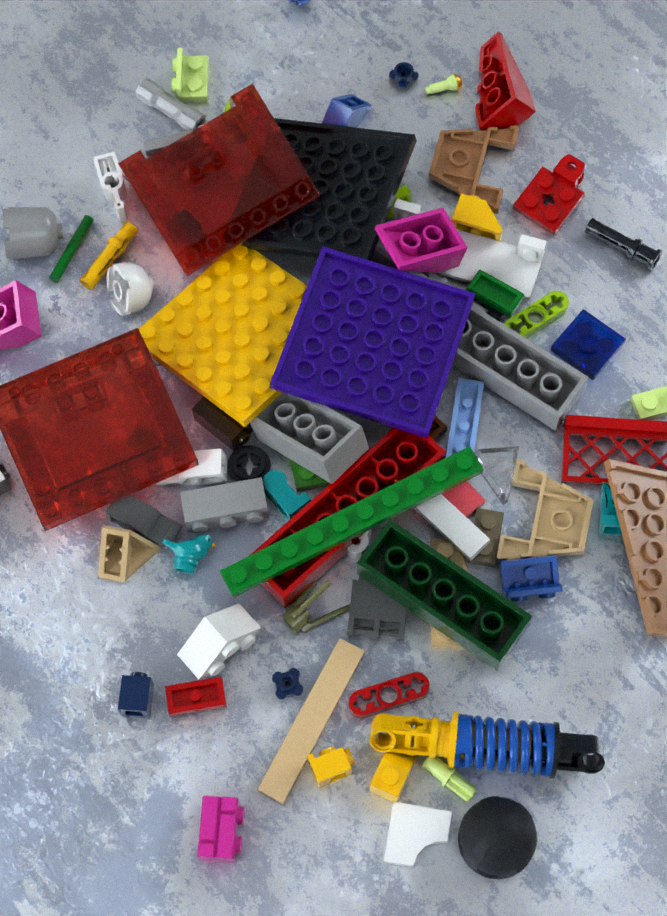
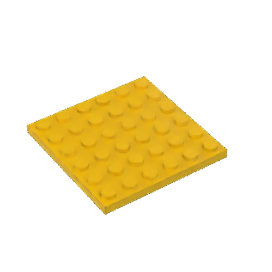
M241 245L233 246L135 331L130 338L133 344L246 427L282 393L271 389L270 382L307 285L255 249Z

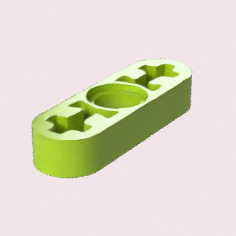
M552 291L508 319L504 325L513 330L520 328L519 334L528 339L562 317L567 312L569 299L561 291ZM552 301L555 303L561 302L560 308L557 305L550 308ZM539 313L543 320L539 323H533L529 320L528 315Z

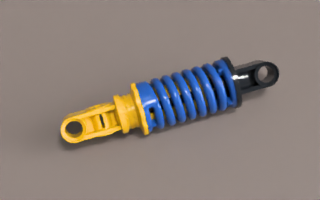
M458 712L453 713L450 721L438 720L439 717L426 719L417 716L407 717L383 713L375 716L371 725L370 745L376 751L402 753L410 756L422 755L428 756L429 759H435L437 756L447 758L449 768H463L464 765L465 768L469 769L472 767L473 760H475L477 770H482L486 761L487 770L493 771L497 762L498 771L505 772L507 764H509V771L517 773L518 765H521L520 772L526 775L529 773L531 761V772L534 776L540 774V776L555 779L557 770L595 774L600 772L605 765L603 742L599 737L560 732L559 722L537 723L532 721L528 725L525 720H520L517 724L514 719H509L505 722L503 718H497L494 722L492 717H486L483 721L481 716L477 715L473 718L472 715L458 714Z

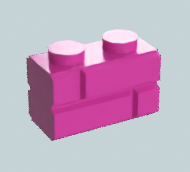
M203 796L197 854L200 861L235 863L236 855H241L242 837L237 836L238 825H244L245 807L240 806L238 798Z

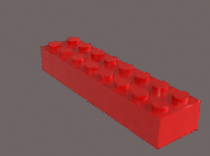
M393 428L355 461L333 484H329L252 554L446 458V451L429 435L428 438ZM364 533L261 585L284 608H287L348 553L347 548L352 544H358L360 542L359 538Z

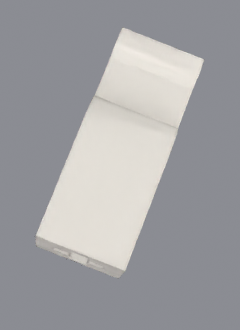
M115 151L93 157L106 201L114 204L117 218L120 222L127 221L128 216L123 202L126 199L127 191Z
M221 448L187 451L174 457H157L155 484L157 486H165L166 484L180 483L186 486L228 483V457Z

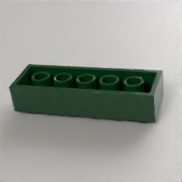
M392 520L388 521L357 562V575L496 671H498L530 626L532 615Z

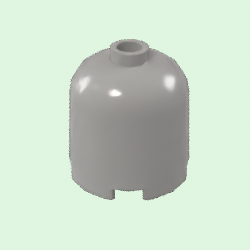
M8 207V209H3V228L9 229L10 237L4 240L6 259L45 257L55 252L58 246V239H63L62 223L57 224L56 217L51 210L43 207Z

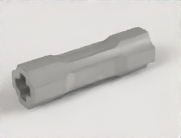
M145 78L136 89L138 99L166 114L185 130L193 131V135H195L196 129L201 131L198 128L200 125L206 124V115L170 95L163 87L151 79Z

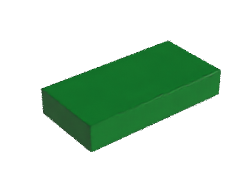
M480 269L466 288V291L476 293L475 299L509 318L512 317L525 296L524 293Z

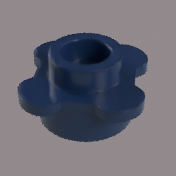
M401 62L395 66L394 70L389 72V77L398 83L399 88L404 89L408 87L410 82L417 81L419 74L414 71L411 64Z
M291 668L288 672H275L273 674L272 681L276 683L277 690L275 694L277 698L283 700L286 697L299 696L303 693V686L299 683V670ZM289 681L290 685L286 686L285 682Z

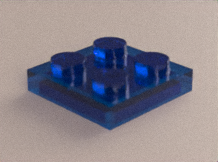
M583 309L552 344L551 351L594 380L625 344L626 338Z

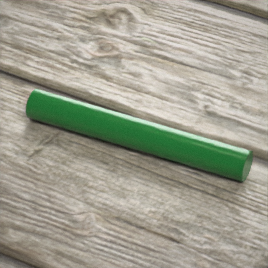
M88 215L83 217L49 276L51 281L59 282L93 223L92 217Z

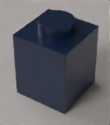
M131 672L130 676L122 675L118 711L121 716L150 718L154 683L151 677H147L146 673Z

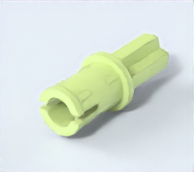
M428 757L421 767L441 781L443 788L447 786L465 801H470L477 792L475 785L456 772L458 768H449L448 764L438 757H435V759H429Z

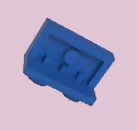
M555 554L499 561L503 595L506 598H511L513 602L528 600L527 596L539 595V598H552L556 596V592H563L562 585L559 582L558 563Z

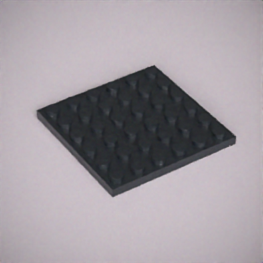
M275 118L223 237L225 244L231 246L241 245L251 249L318 258L322 246L371 261L380 238L375 231V226L383 224L387 220L417 142L415 134Z

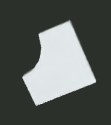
M393 801L384 863L414 867L417 856L426 847L435 843H447L452 811Z

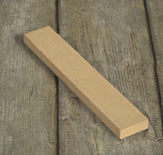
M339 638L257 789L258 792L284 805L308 761L307 755L311 754L360 664L365 650Z

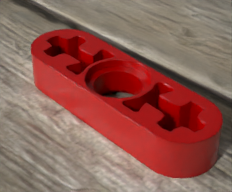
M413 672L357 690L349 698V710L356 718L363 719L420 701L429 692V680L424 674ZM413 680H416L418 684L423 683L420 693H416L414 689L406 691V698H402V690L399 684H403V689H407L412 686ZM386 688H392L397 692L398 696L394 702L387 703L382 700L381 692ZM376 692L378 707H375V702L366 704V710L361 711L360 707H354L357 704L358 698H362L363 701H369L373 699L371 693Z

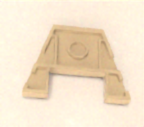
M517 459L511 486L539 491V498L530 540L501 535L496 562L553 554L557 557L583 555L594 500L564 483L560 484L547 477L546 473L540 470L536 471L527 466L526 462Z

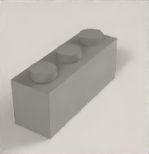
M262 477L180 492L184 521L188 532L203 533L208 531L209 528L218 526L230 528L235 526L236 523L246 521L248 523H258L264 518L269 517Z

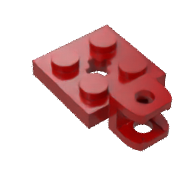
M568 154L559 161L553 172L542 166L513 204V210L555 236L585 196V192L578 189L584 179V162ZM551 196L555 203H549L546 206L544 205L543 198Z

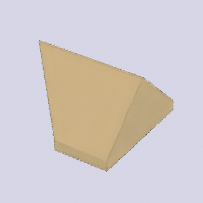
M103 525L98 577L126 582L130 576L162 548L131 530Z

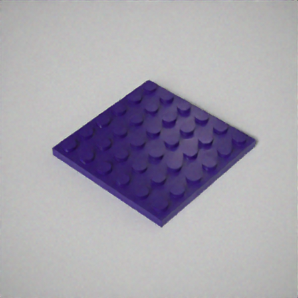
M322 246L270 382V388L428 438L476 293Z

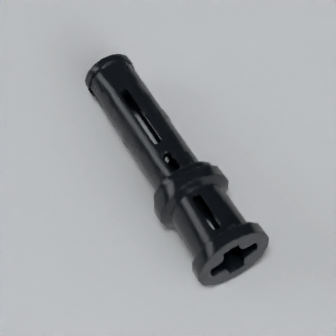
M594 218L589 221L585 229L586 234L627 254L628 260L638 261L647 266L649 271L655 268L661 258L662 250H654L643 244V240H633Z

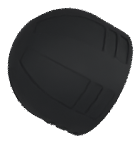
M491 796L481 799L464 815L458 832V846L464 861L473 871L490 879H506L521 872L530 862L537 846V831L530 812L522 804L509 798Z

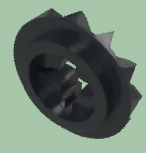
M245 445L237 448L230 455L227 463L230 478L235 482L262 477L263 481L264 476L271 468L268 454L262 448L254 445ZM249 457L253 466H257L252 468L251 475H248L246 468H242L247 465Z

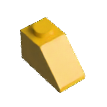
M461 193L451 219L455 228L501 242L503 229L486 200H482L475 195Z
M385 752L370 783V792L389 801L398 802L419 755L410 756L402 753Z

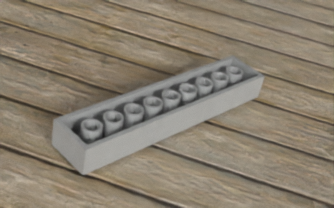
M376 246L371 261L398 269L390 254ZM405 271L414 275L430 279L418 271ZM472 305L452 366L476 381H483L484 386L556 431L566 415L569 414L585 392L589 377Z

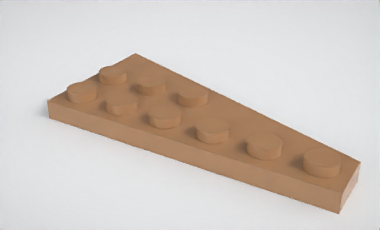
M609 459L604 462L647 635L667 638V472Z

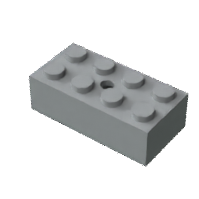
M283 392L250 422L257 440L331 484L369 449L361 425L325 405Z

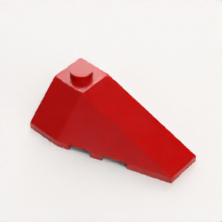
M498 31L481 46L479 72L482 73L481 84L477 85L480 103L476 104L475 113L479 129L482 131L488 130V127L503 129L515 125L519 126L536 112L528 86L502 33Z

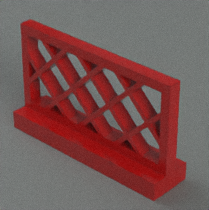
M566 415L563 425L564 441L561 482L602 485V482H609L608 478H600L593 469L601 462L609 460L607 457L617 449L628 459L626 463L638 466L640 465L635 459L646 451L656 461L650 468L654 469L659 465L667 472V466L662 462L667 458V453L659 458L649 448L656 441L667 442V422ZM570 435L581 436L588 444L577 453L570 445ZM601 437L609 438L615 445L605 455L594 444ZM615 438L623 439V440L620 441V442H618ZM628 439L636 440L643 447L633 457L622 446ZM589 447L601 457L591 467L580 456ZM569 451H570L571 454L573 455V457H572L570 460H569ZM575 459L587 470L580 477L568 476V465ZM589 473L592 475V477H585Z

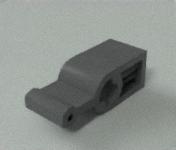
M122 490L118 491L105 511L110 522L123 529L131 530L166 550H169V547L162 544L163 539L174 542L183 528L180 523L167 518L152 506Z

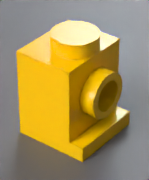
M333 746L319 752V757L317 758L314 757L313 753L307 755L309 765L319 788L352 775L351 765L355 763L349 748L343 749L340 747L335 749Z

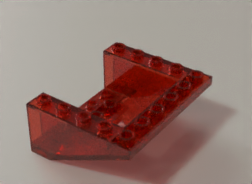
M253 83L230 96V109L149 158L146 159L140 150L118 163L125 181L187 277L321 196Z
M138 328L0 385V430L45 531L199 465L190 441Z

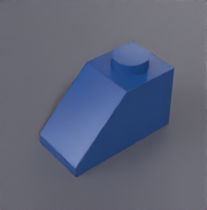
M353 94L332 98L322 124L357 128L371 110L372 105Z

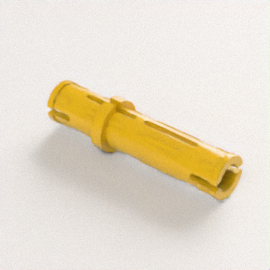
M125 221L114 237H110L107 241L108 245L83 277L80 278L79 281L87 289L93 290L119 255H123L126 252L127 245L139 232L132 223Z

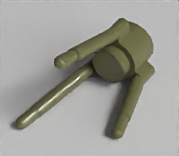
M315 581L285 610L286 613L282 615V618L295 633L301 629L305 634L312 627L350 610V604L313 621H308L312 616L306 608L331 585L330 581H326L302 603L317 585Z

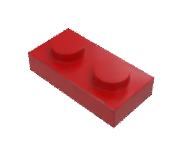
M222 677L165 686L170 717L227 707Z

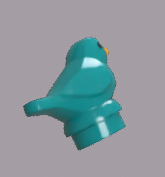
M202 534L194 539L176 543L167 539H163L162 542L163 545L169 547L176 555L173 559V569L188 574H195L196 568L199 566L198 561L204 559L207 550L216 546L212 538L207 534Z

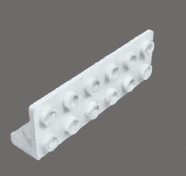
M397 199L394 205L393 221L421 214L422 206ZM457 229L468 247L459 267L438 272L437 274L470 283L480 269L524 293V299H530L544 258L547 241L521 234L518 246H514Z

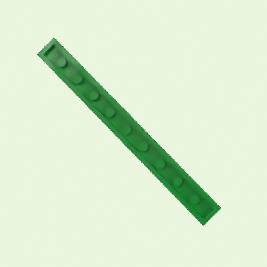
M469 446L220 570V574L230 594L235 598L482 474L483 467Z

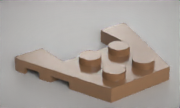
M510 126L509 129L488 127V130L473 131V128L440 131L429 171V178L459 195L461 193L475 195L482 200H486L492 212L498 214L503 189L481 185L478 182L488 145L514 150L519 126Z

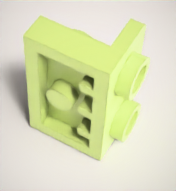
M177 48V57H173V72H176V77L172 78V92L177 93L178 100L183 103L208 102V55L184 56L183 48Z

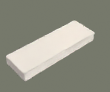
M442 494L414 507L422 517L470 561L490 543V539Z

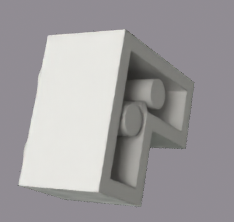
M238 603L205 616L177 655L198 679L208 675L214 677L225 667L223 662L226 658L232 656L237 650L242 649L244 651L256 641L254 636L261 627Z

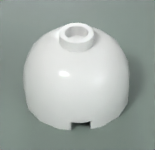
M125 262L113 264L108 268L107 287L108 292H114L116 300L113 299L111 302L116 312L121 316L139 312L148 305L151 299L154 281L138 264Z

